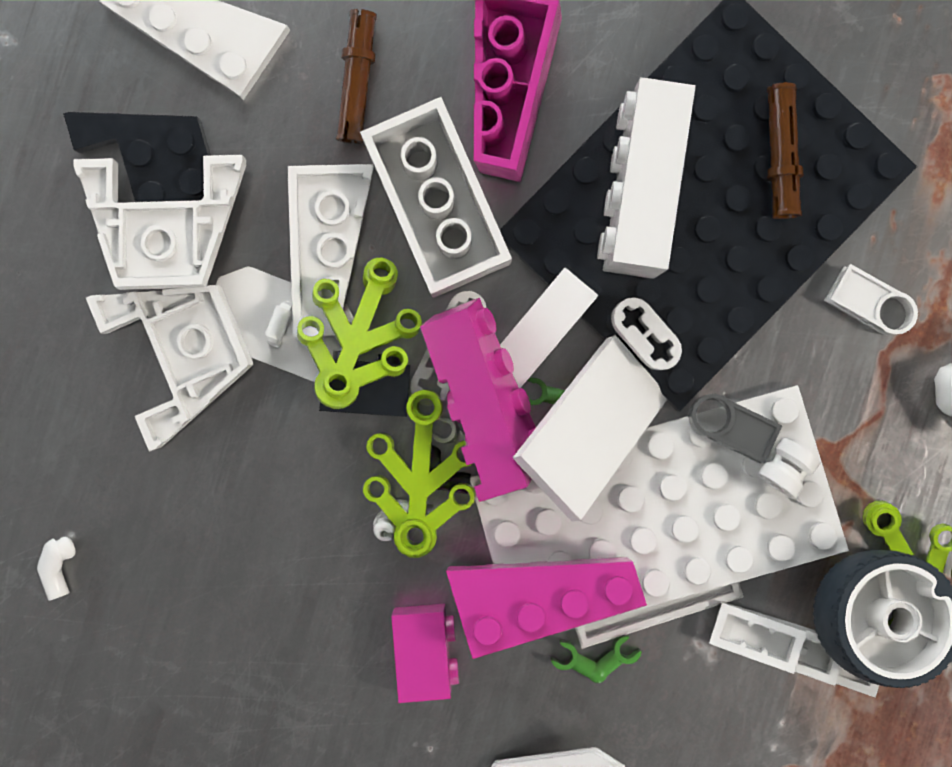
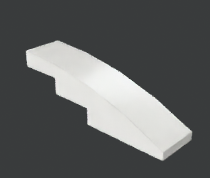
M566 268L560 272L500 344L501 348H505L512 358L514 366L512 374L518 388L522 387L599 296Z
M725 602L721 603L709 644L792 674L797 672L834 686L838 684L872 697H876L879 685L864 681L840 667L826 653L815 630Z

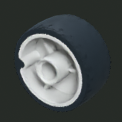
M891 550L858 552L840 560L841 562L836 563L834 567L829 569V572L825 574L816 591L815 603L813 604V622L822 647L840 667L872 684L884 687L910 688L936 678L935 676L940 675L948 667L947 665L952 662V585L945 575L939 572V569L913 555ZM893 610L894 618L892 624L888 626V616Z

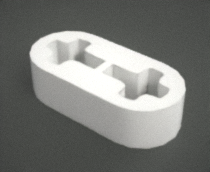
M627 298L617 304L611 316L612 325L639 359L650 369L665 370L675 366L681 357V343L649 304L638 298ZM625 307L630 311L638 308L642 312L638 320L646 329L643 334L634 325L627 328L623 326L622 321L626 316L622 310ZM649 335L659 344L665 341L669 343L671 347L666 352L670 358L667 361L662 358L656 360L651 358L650 355L653 353L654 347L646 339Z

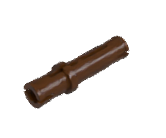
M358 9L349 11L350 21L347 47L342 49L341 58L345 61L336 140L350 144L352 140H354L355 144L363 143L360 132L364 129L370 65L374 64L376 59V53L372 51L377 14L361 9V15H358Z
M785 82L773 84L767 88L771 168L767 170V179L772 181V218L790 219L802 215L799 187L800 178L804 175L803 166L799 165L796 84Z

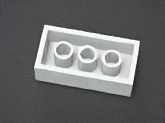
M640 77L634 91H627L624 103L620 104L617 129L624 130L623 136L619 137L618 146H614L610 173H617V179L613 181L611 190L608 189L604 206V216L611 217L610 226H606L605 233H601L597 259L604 260L603 271L654 279L669 268L696 85Z
M442 97L360 132L433 298L511 265L512 257Z

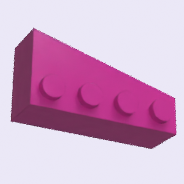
M475 0L474 162L481 174L518 182L522 181L562 21L560 0Z
M480 298L433 315L420 327L438 381L442 384L448 382L450 390L447 394V408L452 422L457 421L462 424L466 446L462 447L461 450L466 465L473 463L476 465L482 483L474 486L478 501H485L528 487L532 479L517 464L513 456L536 427L530 415L531 405L528 395L523 388H518L512 374L514 371L512 358L505 348H501L495 335L496 322L493 314L488 308H484Z
M628 557L553 562L539 561L516 564L501 563L477 566L462 565L448 566L446 570L472 659L647 606L634 562Z

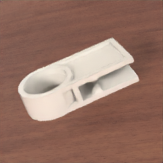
M849 264L848 267L843 266L824 300L884 335H897L909 331L916 324L918 317L917 305L909 295L896 290L852 264ZM889 298L898 300L905 309L906 317L904 323L895 330L885 326L880 318L881 306Z

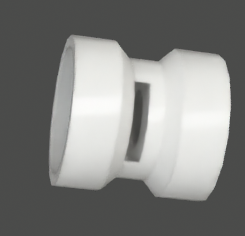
M782 438L775 448L776 456L772 462H767L758 472V476L779 492L792 499H796L803 489L802 481L807 475L814 474L821 462L801 445L790 439Z

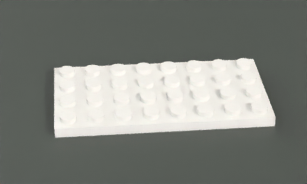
M798 385L736 402L782 425L765 463L772 462L776 456L775 448L782 438L790 439L801 445L821 462ZM723 406L696 414L697 422L705 431L717 432L726 424L727 414ZM688 416L647 427L589 510L579 521L572 522L533 480H531L528 487L481 502L478 501L477 495L475 498L493 564L628 557L634 562L647 606L602 620L849 551L822 462L814 474L807 475L802 481V491L796 499H792L773 488L758 476V472L765 463H758L707 437L700 436L692 429ZM479 475L470 478L473 488L476 485L482 484Z

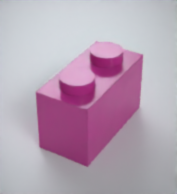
M445 603L395 607L391 618L398 703L451 699L452 685L459 684L458 659L449 658L448 642L456 641L454 615L446 616Z

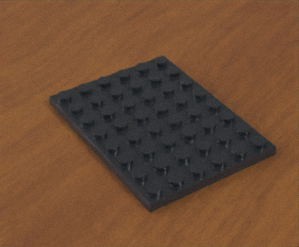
M722 0L648 76L649 79L696 85L669 268L667 271L654 279L603 271L604 260L597 259L601 233H605L606 226H610L611 217L604 216V206L608 189L611 190L613 181L617 179V173H610L614 146H618L619 137L623 136L624 130L617 129L620 106L500 229L506 246L548 287L560 272L566 268L599 295L580 318L604 341L606 338L616 335L658 383L661 393L676 411H681L918 167L745 0ZM788 82L796 84L799 165L803 166L804 175L800 178L799 187L802 215L790 219L772 218V181L767 179V170L771 168L767 88L773 84ZM627 298L642 299L649 304L681 343V357L675 366L665 370L650 369L639 359L612 325L611 316L617 304ZM625 307L622 310L626 316L622 321L623 326L627 328L634 325L643 334L646 329L638 320L642 312L638 308L630 311ZM651 335L646 338L654 347V351L650 355L653 360L662 358L667 361L670 358L666 351L671 346L667 341L659 344Z

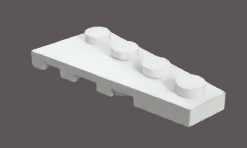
M219 0L99 1L105 8L243 100L290 32L288 25Z
M374 164L288 166L294 339H298L297 326L299 321L307 316H314L322 321L324 325L323 338L336 337L322 308H319L313 302V287L321 279L333 280L339 287L338 301L342 309H344ZM323 289L318 292L319 296L324 299L333 297V293L330 290ZM312 326L305 327L302 330L305 335L310 337L319 333Z

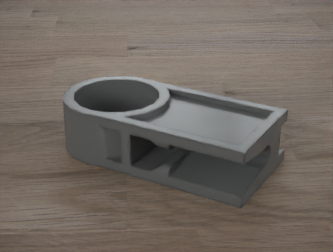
M708 394L698 398L691 405L688 414L692 429L700 436L707 437L758 463L766 462L782 428V425L719 394ZM706 400H716L726 410V424L717 432L705 431L697 422V409Z

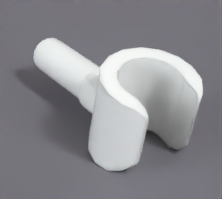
M445 417L439 418V420L450 424L452 432L445 439L433 433V438L437 442L448 444L452 442L459 443L465 440V433L460 431L457 422H452L451 419Z

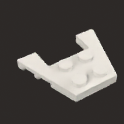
M243 155L203 156L204 197L202 200L118 203V163L113 158L74 159V169L83 185L87 197L85 201L87 207L92 212L99 233L97 237L114 287L120 290L201 288L207 286L246 168V159Z
M210 285L201 288H174L86 297L100 333L108 334L137 320H142L173 394L171 401L135 416L149 452L162 448L254 365L221 286Z

